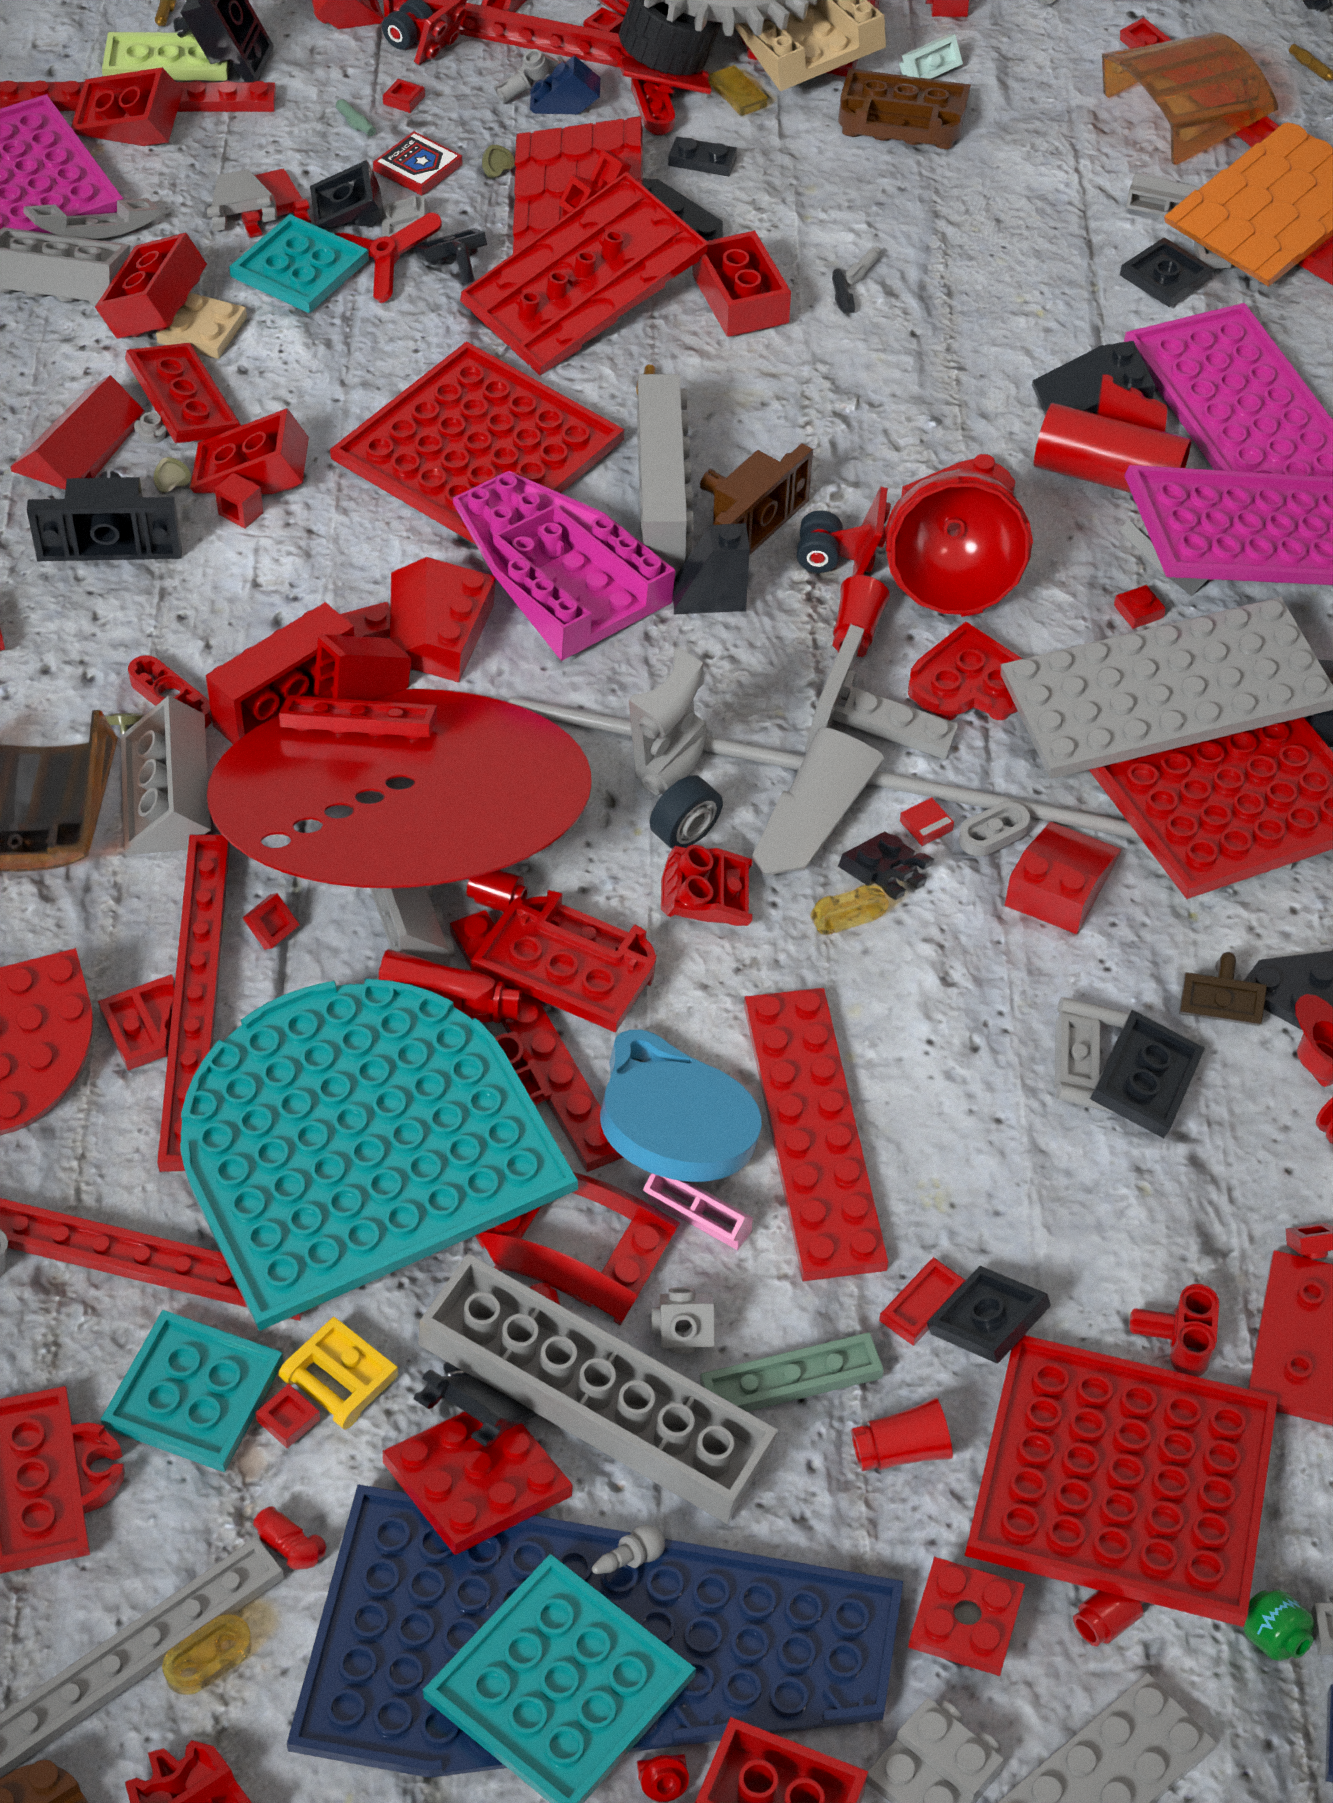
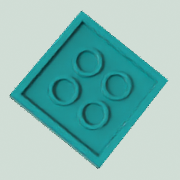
M289 214L229 266L230 277L307 313H311L369 260L368 249Z
M162 1310L101 1417V1423L109 1431L225 1473L256 1415L255 1412L259 1409L284 1362L283 1353Z

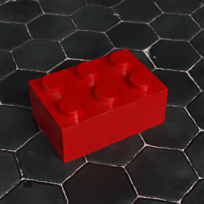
M756 231L707 241L709 243L707 253L702 255L700 260L693 265L692 276L726 336L740 335L789 323L791 290Z
M186 232L136 245L95 308L117 339L130 335L137 337L144 332L155 329L158 331L165 330L172 325L174 316L179 308L186 303L188 294L200 281V275L207 266V263Z
M730 1717L695 1803H861L865 1792L868 1771Z

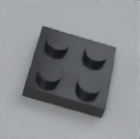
M1164 237L1122 264L1120 276L1170 307L1211 280L1214 268Z
M979 1266L926 1323L931 1335L998 1364L1050 1308L1051 1304L1047 1293Z

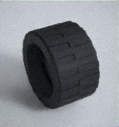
M630 0L619 31L620 42L630 56H633L635 60L646 65L648 68L673 75H692L693 73L700 72L705 67L721 26L720 22L707 20V24L700 32L695 30V17L682 13L673 22L668 21L669 5L665 2L646 8L644 0Z

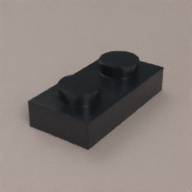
M676 137L668 155V166L729 177L737 158V147L726 146L721 143L698 141L692 138Z

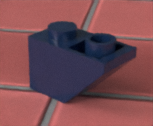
M574 55L567 62L559 63L553 73L544 81L539 80L535 83L530 92V110L534 114L578 115L600 97L601 78Z

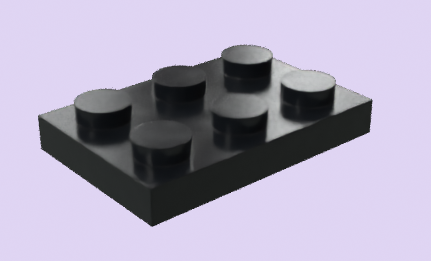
M1131 1010L1089 1099L1164 1139L1172 1127L1205 1048L1150 1018Z

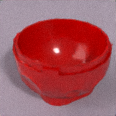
M962 468L942 472L917 483L896 502L885 528V549L890 573L896 584L918 605L942 614H955L965 617L983 613L984 609L998 603L1020 582L1031 558L1032 532L1030 522L1021 504L1012 492L1002 485L997 478L971 469ZM951 523L960 524L959 528L955 531L947 529Z

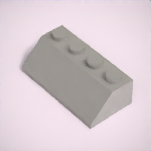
M3 227L0 229V292L23 291L25 295L30 297L51 295L57 296V299L60 301L87 300L91 305L96 306L129 256L130 245Z
M168 695L121 735L124 852L130 855L188 849L189 835H206L211 830L207 800L208 762L205 717L203 713Z
M432 885L410 888H370L392 950L449 966V958L455 956L454 946L450 934H443L440 927L444 926V921L439 904L431 903L430 897H433Z

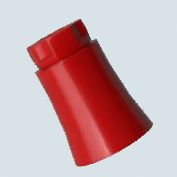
M855 575L846 578L842 582L840 587V604L833 631L834 639L832 644L838 653L850 624L865 629L857 657H864L867 654L880 617L890 600V592L881 581L869 576Z
M937 1397L913 1408L887 1417L867 1421V1425L851 1429L853 1447L861 1471L877 1467L879 1470L899 1465L923 1461L950 1460L953 1458L947 1422Z

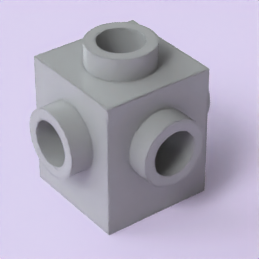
M674 1287L669 1289V1294H659V1307L651 1308V1334H660L661 1348H669L670 1352L676 1354H688L695 1352L696 1347H715L714 1301L712 1293H695L694 1288Z

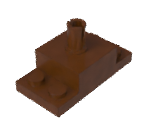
M801 443L791 453L785 454L781 461L757 450L727 477L720 475L713 469H709L708 473L705 472L700 481V488L714 495L713 525L746 523L750 556L809 501L813 449Z

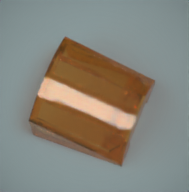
M1211 32L1102 53L1103 93L1110 98L1137 82L1146 89L1170 124L1171 162L1174 165H1178L1242 128L1278 110L1276 97L1257 63L1239 43L1223 33Z

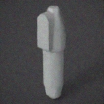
M879 247L870 249L858 263L855 262L848 269L845 279L847 287L858 283L864 278L866 272L881 255L882 251Z

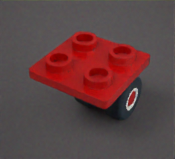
M408 0L401 5L399 11H393L383 19V34L393 47L400 50L407 49L418 39L420 42L414 62L421 65L427 59H434L445 45L448 44L450 46L457 40L460 34L458 29L460 22L467 12L465 8L467 0H451L434 14L424 1Z
M880 486L862 525L859 527L843 530L841 520L835 514L828 511H813L804 516L800 525V541L797 546L796 557L798 563L807 571L825 573L836 567L841 556L854 560L852 576L863 575L865 571L870 573L876 558L875 550L877 547L882 548L886 541V526L884 524L888 519L891 509V503L886 502L888 488Z

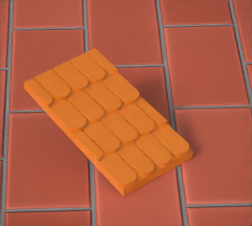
M1289 122L1283 123L1261 143L1257 142L1227 169L1221 170L1198 191L1195 189L1164 216L1165 223L1269 287L1333 236V148L1328 142L1308 134L1301 126Z

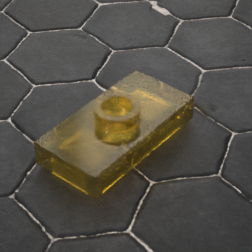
M735 65L709 74V84L740 116L767 107L768 97Z

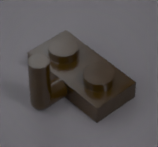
M1225 952L1215 964V968L1218 971L1217 977L1188 972L1184 974L1179 1014L1260 1026L1262 1024L1267 985L1234 980L1236 957L1231 952Z

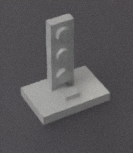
M850 624L817 703L804 751H808L817 730L820 728H830L832 721L835 720L946 760L958 723L852 686L856 675L853 667L865 629ZM842 699L846 700L844 707L839 706Z

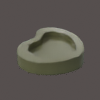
M490 145L483 153L482 167L485 174L490 178L498 177L502 171H508L515 165L512 153L500 145Z
M170 457L160 460L153 475L154 485L161 493L170 492L175 486H186L191 480L188 467L181 461Z
M139 713L108 714L103 716V723L107 725H120V734H124L128 730V725L135 724L144 715Z

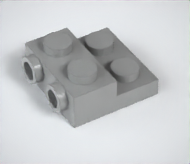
M927 1697L898 1730L895 1741L868 1770L866 1783L890 1803H976L1000 1775L1004 1758L999 1755L1001 1752L999 1744L990 1735L983 1731H979L974 1735L961 1724L963 1721L962 1715L952 1704L941 1700L937 1705Z

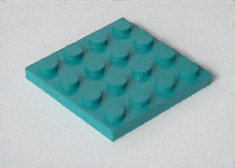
M549 1554L423 1689V1698L549 1803H585L695 1677L696 1668L557 1558Z

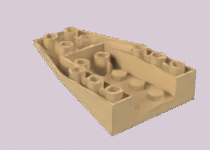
M817 0L816 6L808 4L806 18L803 20L789 13L787 29L781 30L769 19H765L762 33L755 36L748 23H735L736 30L779 91L788 89L886 48L884 14L867 0Z

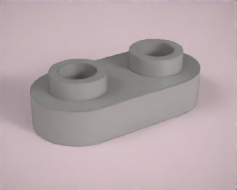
M1002 802L964 821L960 828L959 844L970 855H989L1023 838L1028 832L1030 814L1019 803Z

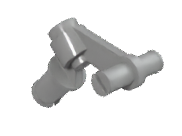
M538 49L527 51L524 54L521 69H516V74L494 86L499 99L505 104L525 90L531 91V86L535 80H540L547 74L551 75L559 63L565 62L563 57L557 56L558 60H556V58H551L541 53Z

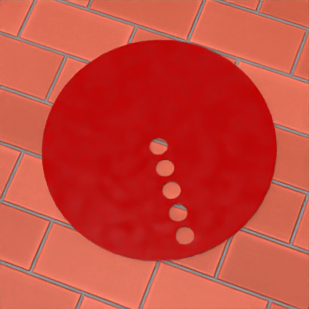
M403 689L376 701L437 705V721L430 737L410 739L402 735L386 734L383 736H371L368 733L360 732L337 734L330 730L318 729L298 731L290 727H280L279 716L246 733L222 755L212 771L207 789L208 809L220 833L245 855L268 867L303 879L333 885L362 888H410L456 882L485 875L509 867L545 849L563 836L583 813L590 797L592 780L591 769L581 747L558 725L535 712L506 701L465 692ZM396 777L410 778L415 782L413 786L399 790L389 788L386 785L388 780ZM366 791H376L384 795L381 801L372 804L361 803L355 799L358 794ZM337 805L348 806L354 810L351 815L344 818H332L325 814L328 808ZM303 820H316L323 825L321 829L311 833L298 832L293 828L296 823ZM276 834L285 835L291 839L289 844L279 848L266 847L261 843L265 837Z

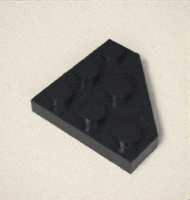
M643 178V186L706 241L723 238L722 220L659 179Z
M1333 951L1261 959L1256 963L1244 981L1266 984L1264 1010L1302 1030L1295 1012V1004L1299 997L1305 994L1316 995L1333 1007Z

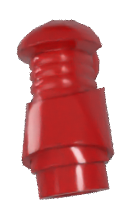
M270 1506L263 1509L254 1518L253 1526L258 1531L259 1540L273 1551L287 1558L288 1567L294 1570L313 1568L318 1560L325 1556L327 1546L321 1536L313 1534L307 1538L302 1528L275 1507Z

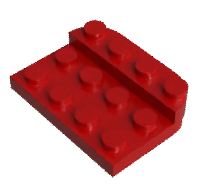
M548 890L547 896L531 897L525 900L518 896L507 907L471 959V971L486 974L495 981L504 982L508 987L521 990L522 993L616 1033L645 986H651L654 980L657 955H655L651 943L646 939L647 932L635 924L627 932L563 905V894L556 891Z

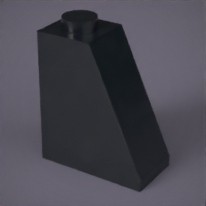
M746 523L708 526L674 578L672 598L674 615L746 611L750 553Z

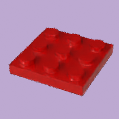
M464 1411L383 1450V1464L454 1555L572 1497L573 1484L522 1423L506 1430L493 1445L486 1448L471 1438L472 1433L479 1430L483 1423Z

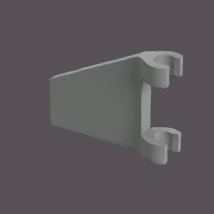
M248 169L217 175L212 206L207 207V215L212 217L213 232L227 229V215L262 209L263 222L277 219L274 196Z

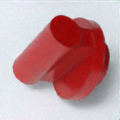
M685 1754L660 1755L652 1759L636 1761L638 1779L642 1790L650 1799L657 1802H669L680 1797L687 1789L689 1773Z

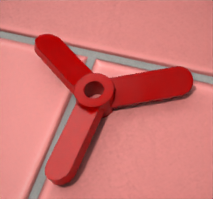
M427 213L390 237L383 236L376 240L348 233H336L335 235L368 249L369 256L375 260L373 297L379 303H384L392 296L394 264L399 260L400 255L438 232L442 227V221L438 214Z

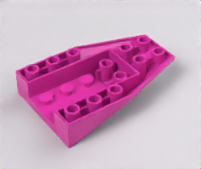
M510 471L453 497L455 508L492 574L561 661L672 603L675 569L602 511Z

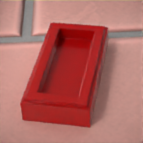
M933 1257L880 1313L879 1321L914 1346L929 1330L926 1322L966 1280Z

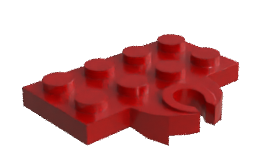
M66 1386L0 1399V1574L90 1555L85 1514L103 1507L117 1494L124 1480L125 1469L123 1463L113 1464L108 1470L103 1472H93L89 1469L91 1464L97 1459L109 1458L116 1460L123 1457L121 1447L117 1440L105 1430L103 1425L90 1422L72 1425Z

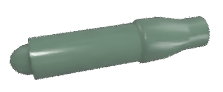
M341 99L336 102V109L347 118L346 122L355 131L365 132L368 136H373L376 133V128L371 125L370 121L346 100Z

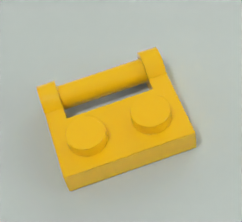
M333 1316L285 1361L279 1370L278 1376L287 1384L297 1385L334 1415L333 1421L346 1430L357 1421L361 1412L399 1374L398 1367ZM314 1362L352 1394L344 1401L309 1373L306 1368Z

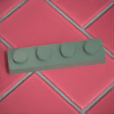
M870 1332L701 1373L700 1384L702 1387L749 1412L882 1379L884 1369Z

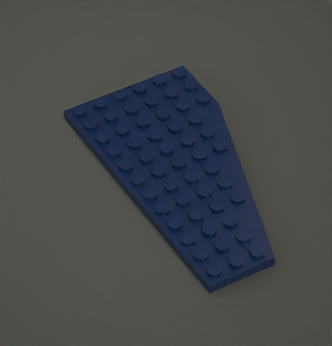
M358 1484L286 1743L288 1752L427 1778L507 1768L423 1698V1689L549 1554L557 1558L696 1668L695 1677L629 1752L721 1741L730 1717L773 1734L883 1720L903 1581L665 1539L664 1551L655 1561L643 1562L642 1565L636 1568L626 1564L611 1573L595 1574L592 1571L593 1565L602 1555L618 1548L619 1540L626 1535H630V1532L535 1515L454 1555L407 1493Z

